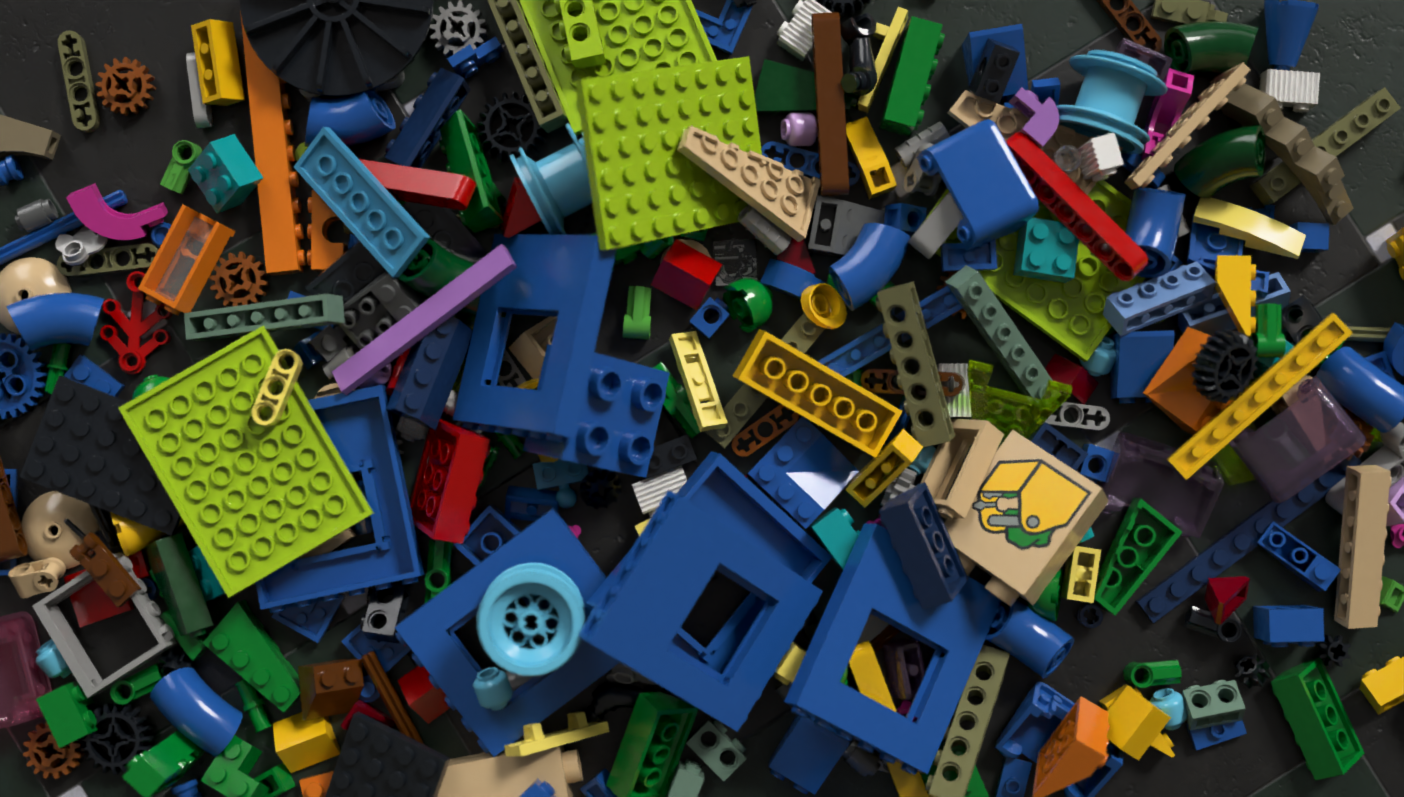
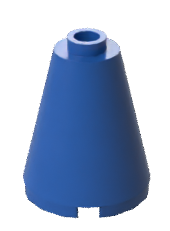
M1299 0L1264 1L1269 65H1274V69L1290 71V67H1296L1317 15L1319 4Z

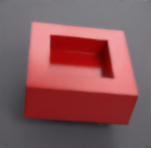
M144 550L127 556L132 562V570L137 578L141 579L150 576V568Z

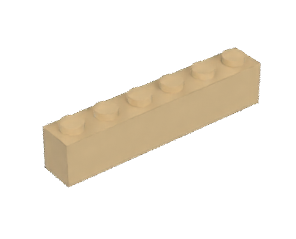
M1377 465L1346 467L1338 566L1341 571L1338 573L1334 621L1348 629L1377 627L1378 617L1380 616V592L1383 588L1382 568L1385 563L1384 545L1387 538L1386 522L1387 514L1389 513L1388 499L1392 480L1391 471Z

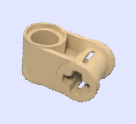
M50 557L17 565L9 571L8 576L20 598H29L36 594L55 590L59 583L58 579L66 572V567L60 559Z

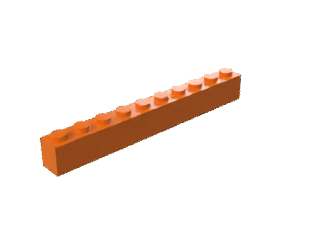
M241 17L255 165L263 176L262 181L258 184L266 273L271 276L304 273L303 266L307 264L305 250H301L300 239H304V230L302 224L298 222V213H301L300 198L296 197L295 187L299 186L297 172L293 171L292 161H296L295 147L290 142V135H293L294 130L292 120L288 119L287 109H291V100L289 93L285 92V83L287 82L274 74L258 57L245 33Z

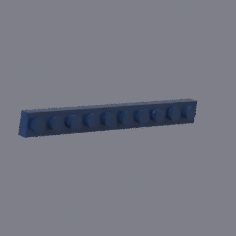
M1335 453L1135 602L1150 622L1155 623L1206 585L1208 578H1215L1259 545L1257 543L1272 521L1284 527L1327 495L1334 485L1346 477L1347 466H1359L1362 464V461L1354 454L1350 461H1347L1345 455H1341L1340 459L1337 460Z

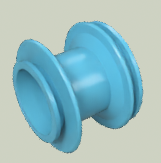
M1105 50L1088 51L1087 55L1071 57L1069 60L1070 66L1085 77L1075 105H1057L1059 124L1088 137H1099L1115 133L1118 146L1123 147L1120 153H1142L1144 150L1143 144L1148 143L1150 137L1144 130L1135 126L1134 123L1144 95L1160 96L1168 91L1165 83L1157 78L1156 70L1132 57Z
M568 123L565 126L573 141L572 144L537 162L529 158L522 147L518 149L521 154L520 157L515 158L514 154L510 155L511 161L550 235H558L560 233L567 235L564 229V217L593 203L583 137L579 140L577 139Z
M525 563L511 567L497 576L489 585L480 604L477 615V630L480 642L488 656L501 668L511 673L522 676H537L552 672L568 662L581 643L582 637L578 634L583 628L585 620L583 598L572 579L553 566L542 563ZM521 596H526L529 598L530 604L525 607L521 606L518 603V599ZM546 599L550 602V607L548 609H541L538 602ZM513 612L517 615V620L509 622L505 615ZM535 615L537 617V626H527L525 616ZM554 618L558 624L553 628H549L546 625V620ZM521 631L524 633L525 638L521 640L513 633ZM536 634H542L545 639L535 642L533 637Z

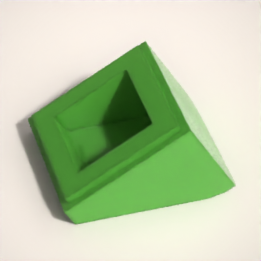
M1382 576L1383 588L1380 592L1379 605L1398 613L1404 601V586Z

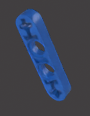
M772 141L762 146V155L766 157L768 155L764 154V152L770 151L771 148H775V153L782 156L784 150L788 151L785 165H783L786 169L791 171L797 169L802 171L805 177L820 179V174L815 170V165L819 162V153ZM794 154H799L804 158L805 163L800 168H794L790 164V157ZM774 157L773 160L781 163L782 158ZM848 162V168L852 169L851 174L855 175V178L849 179V187H852L857 183L860 171L856 164Z

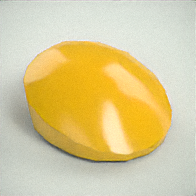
M826 283L811 285L804 289L801 294V305L806 316L811 321L826 329H836L843 325L847 315L846 305L836 289Z

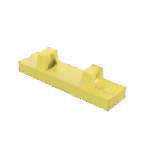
M897 8L890 27L876 23V31L873 33V36L883 40L875 60L877 83L869 94L860 96L858 110L868 113L908 20V10Z
M697 332L671 334L669 341L700 432L725 428L728 422ZM701 401H708V403L700 404Z
M576 711L567 714L568 728L543 735L540 723L527 724L523 726L524 740L504 745L506 756L521 757L609 732L608 721L587 723L585 712Z

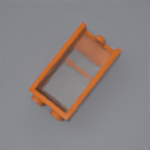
M182 204L138 289L147 293L145 299L159 306L162 302L165 303L164 309L179 316L180 312H191L230 236L233 237L236 231Z

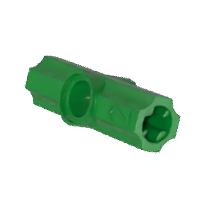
M662 362L653 367L654 369L670 373ZM670 373L663 405L670 415L678 420L681 427L692 439L700 433V430L694 418L686 390L680 383L676 382Z
M429 539L428 565L425 576V603L452 582L453 542ZM438 572L444 576L445 582L442 587H436L433 584L432 577L434 573Z

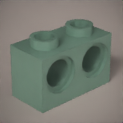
M1218 680L1211 685L1201 687L1193 685L1182 691L1187 711L1186 721L1190 731L1241 721L1243 719L1246 708L1235 680L1227 682L1226 680ZM1219 698H1226L1230 702H1222ZM1194 703H1200V704H1202L1204 707H1203V708H1198V707L1194 706L1193 704H1194Z
M708 717L687 738L686 744L725 781L747 759L744 753L746 748L738 739L734 738L731 740L725 734L727 728L719 720L715 719L712 721ZM706 731L715 733V742L705 744L701 740L702 734ZM723 751H732L735 754V759L730 763H724L720 759Z
M686 759L685 762L679 760L668 789L667 797H697L704 781V770L700 769L701 764Z

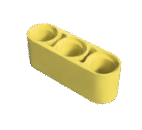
M288 349L280 350L273 358L252 409V417L260 425L266 427L275 426L282 417L302 369V359L293 351ZM286 356L294 358V365L289 370H284L281 365L283 358ZM281 381L284 385L283 392L275 396L271 393V386L273 383ZM269 406L273 410V416L270 420L263 421L260 413L263 408Z

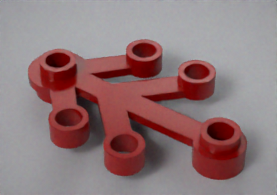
M140 271L132 272L127 277V286L133 291L130 320L121 311L119 301L107 299L102 305L103 311L110 314L129 336L128 347L118 337L119 332L116 327L105 325L100 330L101 338L108 341L120 355L118 362L121 370L132 375L138 374L144 369L146 357L160 345H167L171 340V335L166 330L158 329L153 333V338L141 347L140 338L162 319H169L173 315V313L168 311L165 316H162L160 310L166 304L161 303L160 306H156L152 314L142 321L145 292L138 289L137 280L144 278L145 273ZM111 302H114L116 306L115 310L110 312L108 310V305ZM111 328L113 330V335L110 338H107L105 334L106 330ZM163 332L166 338L163 342H159L158 335ZM131 357H136L137 359L135 366L129 364Z

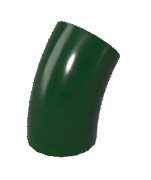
M1218 21L1196 22L1175 26L1168 29L1165 34V55L1170 67L1187 74L1223 73L1242 62L1247 65L1259 27Z
M1256 125L1229 130L1200 143L1175 163L1174 171L1176 176L1188 190L1203 198H1211L1222 188L1239 180L1261 177L1266 161V142L1263 127Z
M429 239L400 275L399 279L421 295L430 298L475 263L450 253L438 243ZM481 295L459 311L476 316Z

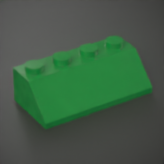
M458 110L440 129L442 140H439V144L443 154L448 157L449 163L446 164L447 172L467 176L477 184L467 210L459 211L463 225L468 226L476 233L504 223L481 140L477 135L478 129L462 110Z
M1318 657L1310 659L1282 672L1271 681L1273 693L1283 708L1284 717L1293 730L1295 741L1301 748L1306 759L1307 768L1312 772L1314 779L1320 780L1344 775L1365 753L1322 659Z
M662 692L639 693L606 783L608 788L617 797H666L699 708L687 701Z

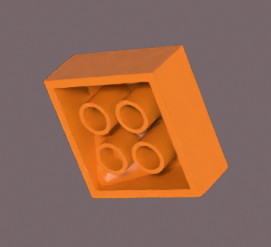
M1187 327L1143 394L1183 431L1194 435L1232 401L1229 400L1227 403L1213 402L1197 392L1196 386L1193 385L1195 378L1191 376V373L1195 370L1192 364L1197 360L1195 354L1201 351L1200 344H1206L1207 337L1211 335Z
M1082 696L1079 697L1038 752L1032 797H1045L1091 776L1097 767L1099 769L1102 768L1108 757L1106 747L1109 743L1107 738L1110 728L1108 724L1109 712Z

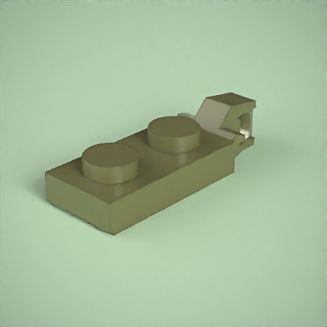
M1154 0L1150 18L1184 25L1196 22H1226L1228 13L1214 10L1215 5L1201 0Z

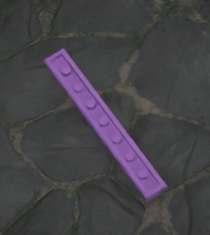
M502 244L333 370L332 374L341 392L346 395L517 268L507 248Z

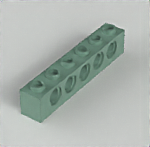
M966 265L945 281L1029 403L1042 410L1062 394L977 270Z
M332 294L184 313L186 340L195 341L246 336L261 326H265L267 331L271 333L345 323L343 296Z

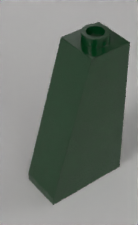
M764 59L755 92L757 116H786L791 112H811L813 115H817L814 72ZM844 91L845 114H848L850 107H856L858 96Z
M182 533L157 540L143 548L180 636L189 634L190 638L205 634V628L213 625Z

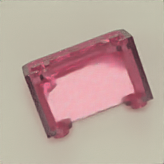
M17 612L0 617V729L43 717L44 715L36 699L52 691L49 677L36 664V657L38 656L36 651L41 645L33 617L27 612Z

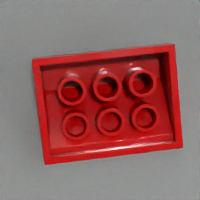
M441 419L436 430H428L410 499V506L414 525L432 539L463 544L464 537L467 536L470 529L469 518L471 511L476 506L477 488L483 480V465L490 453V439L477 432Z

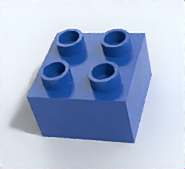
M547 344L537 390H542L551 349L550 344ZM594 352L575 439L563 438V442L548 440L546 437L545 440L529 437L528 433L523 451L646 478L650 458L654 450L655 436L662 405L666 397V387L670 373Z

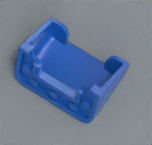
M990 119L978 122L923 150L916 157L921 170L927 175L933 176L938 173L941 175L959 208L963 219L958 224L957 236L966 250L1018 231L1038 212L1039 204L1035 193L999 128Z
M1037 682L997 739L995 748L1007 758H1017L1022 753L1037 763L1038 752L1075 703L1049 685ZM1109 740L1106 747L1108 757L1102 768L1099 769L1097 767L1091 776L1063 788L1065 797H1094L1123 765L1124 751Z

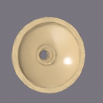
M22 258L7 265L0 272V323L8 330L21 335L6 306L22 300V293L24 291L28 292V298L50 293H72L67 277L60 273L55 264L40 258Z
M57 491L47 492L36 498L26 509L21 521L29 556L34 561L50 557L58 558L65 564L66 569L81 565L80 562L71 556L69 550L75 545H80L83 540L64 523V520L69 519L85 535L89 532L94 533L100 530L88 503ZM54 525L58 528L56 535H53L51 532ZM90 550V551L87 552V553H88V554L90 555V557H91L95 551H94V550H93V551Z

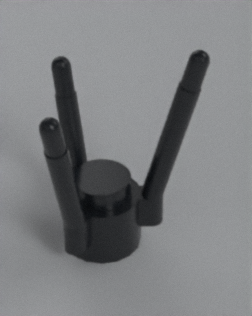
M89 504L100 528L94 534L110 550L117 546L119 542L110 526L105 510ZM69 519L64 520V523L83 540L86 535Z

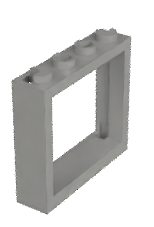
M122 552L113 555L142 588L131 599L159 644L104 680L100 677L57 606L58 603L94 580L92 576L85 571L32 606L87 698L100 694L117 681H120L177 644L174 639L173 629L168 624H165L161 618L159 606L154 601H151L146 593L145 583L140 578H137L132 570V562Z

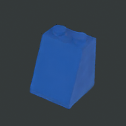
M1022 24L969 32L962 43L969 85L987 40L990 38L1013 46L1020 52L1001 101L1006 100V103H1008L1021 88L1028 90Z
M1174 330L1136 331L1120 336L1118 333L1108 336L1114 341L1116 361L1110 371L1111 399H1119V404L1135 403V398H1145V403H1153L1143 392L1174 348Z
M796 714L768 761V767L771 768L770 773L780 780L784 781L785 778H788L795 782L793 787L800 792L807 794L809 791L815 795L850 742L837 736L836 729L830 727L827 730L814 724L815 718L809 715L807 718Z

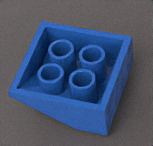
M801 416L747 474L803 528L807 529L859 471L810 421Z

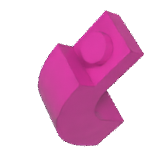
M1168 68L1162 80L1167 86L1168 91L1164 95L1155 96L1144 129L1149 135L1150 141L1143 144L1144 150L1141 160L1155 154L1152 149L1157 143L1167 137L1165 134L1180 118L1192 94L1194 75Z
M96 183L74 191L66 197L73 212L85 226L99 235L116 240H132L146 236L148 229L145 224H148L149 227L164 222L163 217L168 213L164 202L133 214L117 212L106 204Z

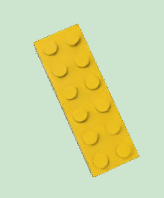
M760 329L733 374V377L875 458L903 412Z

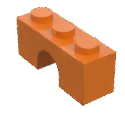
M312 190V197L308 198V212L312 213V223H309L307 227L308 239H311V250L307 251L308 266H311V270L323 272L348 250V246L344 243H332L328 239L327 231L329 226L341 219L315 190Z

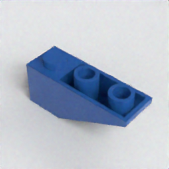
M1272 521L1257 542L1292 573L1318 592L1326 591L1341 571L1339 567L1274 521Z

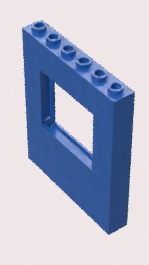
M494 234L491 251L501 244L504 245L517 268L480 296L453 420L463 422V428L476 431L481 430L490 433L495 431L505 435L512 434L528 438L529 433V437L545 440L546 437V439L556 442H563V438L575 439L617 248L600 250L598 235L515 234L507 238L503 234ZM502 312L506 313L505 318L501 317ZM512 314L557 317L542 390L497 386ZM487 380L491 381L490 385H486Z
M378 385L354 390L347 395L340 393L308 400L350 473L361 471L367 502L374 512L370 517L376 543L290 562L255 583L260 609L269 608L270 613L286 610L285 604L295 602L296 607L313 604L312 599L322 597L323 602L338 599V593L349 591V596L366 593L365 587L375 586L376 590L392 587L391 582L402 580V585L418 582L417 576L424 575L392 413L386 410L389 403L386 386Z
M710 452L676 493L810 583L813 582L832 558L826 550L719 453ZM629 552L587 601L593 610ZM750 592L706 648L700 645L681 627L671 641V644L722 675L766 602ZM771 601L769 606L773 607L775 603ZM725 676L723 681L728 682L729 677Z
M668 490L578 635L738 732L741 725L747 720L753 705L761 697L767 682L775 674L781 659L789 651L795 636L803 628L809 613L817 605L823 591L683 497ZM715 570H718L766 602L722 675L671 644V641ZM771 601L775 603L773 607L769 606ZM725 676L729 677L728 682L723 681Z
M554 507L399 622L395 627L398 631L395 635L403 646L408 644L414 652L412 658L420 668L424 666L430 673L428 678L436 689L441 688L447 695L445 697L446 703L453 711L457 709L463 716L461 721L469 732L474 731L479 737L477 742L486 754L490 752L493 757L505 749L504 745L512 744L524 735V725L540 723L620 663L619 660L582 638L579 647L568 662L552 672L530 678L513 691L511 699L504 708L492 710L491 708H484L479 704L473 683L477 678V674L482 669L454 631L478 614L483 597L489 585L497 576L511 567L525 563H542L559 569L571 578L579 589L585 608L584 624L593 610L587 601L607 578ZM521 596L522 600L528 606L530 604L529 598L526 596ZM542 599L538 602V605L541 609H548L550 602ZM554 618L546 620V625L549 628H553L558 624Z
M864 523L784 702L793 707L791 710L793 713L807 718L808 715L815 718L814 724L827 730L830 727L836 729L837 736L847 741H851L852 738L859 741L857 746L871 753L874 750L880 752L879 758L891 764H894L895 761L902 764L900 769L912 775H916L917 772L928 774L1001 600L986 590L983 584L968 576L969 579L952 602L923 609L920 601L914 596L913 586L909 577L903 571L902 561L898 552L892 547L888 530L879 524ZM870 614L935 649L906 717L840 682ZM914 717L918 718L916 722H912Z

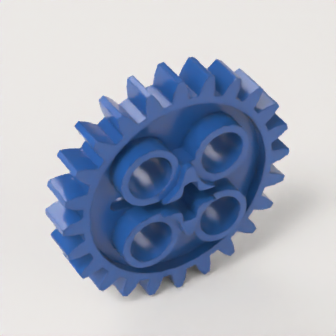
M0 333V415L2 419L9 418L10 414L13 418L19 417L20 411L22 413L30 412L28 405L37 406L38 403L34 397H43L44 394L39 391V387L46 386V383L41 381V377L48 376V373L41 372L40 369L46 365V362H38L37 360L42 353H32L28 345L25 346L26 342L23 337L16 340V334H8L6 337L5 333ZM10 353L15 356V364L13 366L8 361ZM5 373L6 377L2 379L1 375ZM19 378L24 385L22 391L18 390L16 386Z

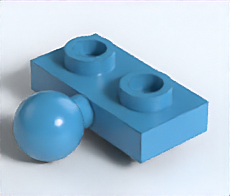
M561 459L555 462L533 464L537 490L541 491L559 487V491L556 494L559 506L562 508L573 507L577 501V495L569 485L582 482L583 478L589 473L587 465Z

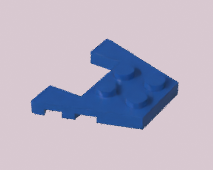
M1265 205L1262 209L1247 207V209L1274 219L1275 205ZM1193 214L1186 264L1189 265L1197 261L1208 274L1215 277V261L1217 256H1242L1243 240L1220 235V228L1193 222ZM1256 270V279L1251 280V290L1256 291L1257 296L1266 298L1270 272Z

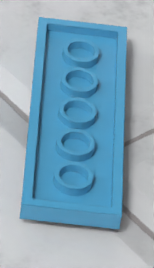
M323 127L297 161L294 168L392 277H400L430 239L429 235L330 127Z

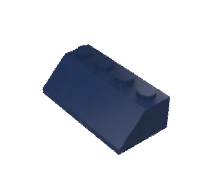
M440 68L438 73L434 72L427 82V91L424 95L420 94L413 105L415 110L410 118L406 117L399 127L400 134L396 140L392 139L385 149V153H387L385 158L390 163L422 169L442 137L440 129L459 110L471 90L463 77L443 68Z
M451 316L411 346L386 410L429 429L436 430L469 348L473 331L462 321Z
M924 482L889 500L879 510L881 523L887 528L891 537L892 547L898 552L902 561L903 571L912 583L914 596L920 601L922 608L926 609L952 602L969 578L928 486Z

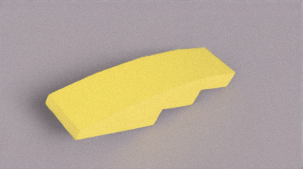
M1201 197L1194 214L1193 222L1220 228V235L1246 240L1245 247L1299 259L1306 238L1305 234L1282 222L1256 211L1215 198Z

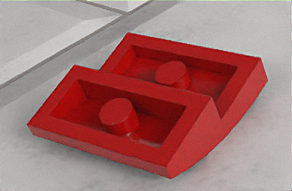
M86 569L63 577L65 584L85 572ZM95 580L70 596L80 627L134 609L131 599L122 607H117Z

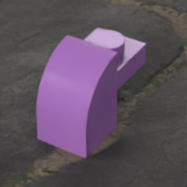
M1021 88L1009 103L1029 119L1019 132L1026 134L1041 149L1058 127V108L1050 97L1041 104L1038 101V97L1032 91Z

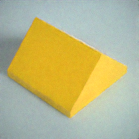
M1126 685L1107 709V712H1109L1108 724L1110 725L1107 738L1122 751L1139 761L1171 717Z
M302 712L272 723L276 753L290 773L340 755L341 750L328 716L303 720Z

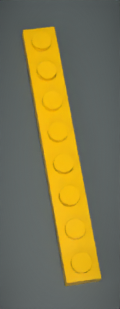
M1331 313L1256 379L1249 388H1246L1242 396H1237L1234 401L1230 402L1168 457L1167 460L1187 480L1353 334L1352 331L1335 313Z

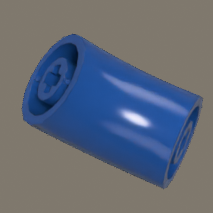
M375 90L333 98L312 97L307 120L305 147H309L323 127H330L347 147H351L382 137L394 130L396 123L389 107Z
M1138 187L1133 189L1125 233L1148 257L1147 266L1136 276L1156 278L1163 276L1169 271L1177 242L1185 194L1153 188Z
M879 223L864 224L850 250L840 260L828 267L836 290L851 311L868 302L891 280L907 253L908 241L910 240V236L907 233L889 225Z
M50 293L22 299L6 307L31 351L48 345L62 343L89 346L104 298L80 293Z
M1351 347L1338 349L1319 368L1315 377L1318 387L1382 433L1389 432L1403 420L1404 385L1377 368Z
M1016 600L1012 607L1001 601L985 638L1007 653H1010V655L1032 669L1043 679L1051 675L1059 667L1070 652L1075 640L1048 619L1036 614L1029 606L1019 600Z
M185 667L169 673L151 691L150 699L165 718L191 742L214 757L219 755L232 740L243 717L242 712L216 694L202 680L194 668Z

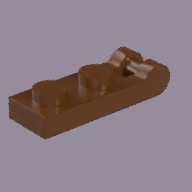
M89 532L83 538L84 541L80 545H75L69 552L76 561L81 563L117 607H122L142 588L99 537ZM91 549L96 552L93 558L87 553Z

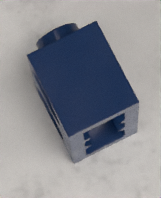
M1046 422L1039 423L1028 437L1029 441L1075 471L1088 455L1086 451Z

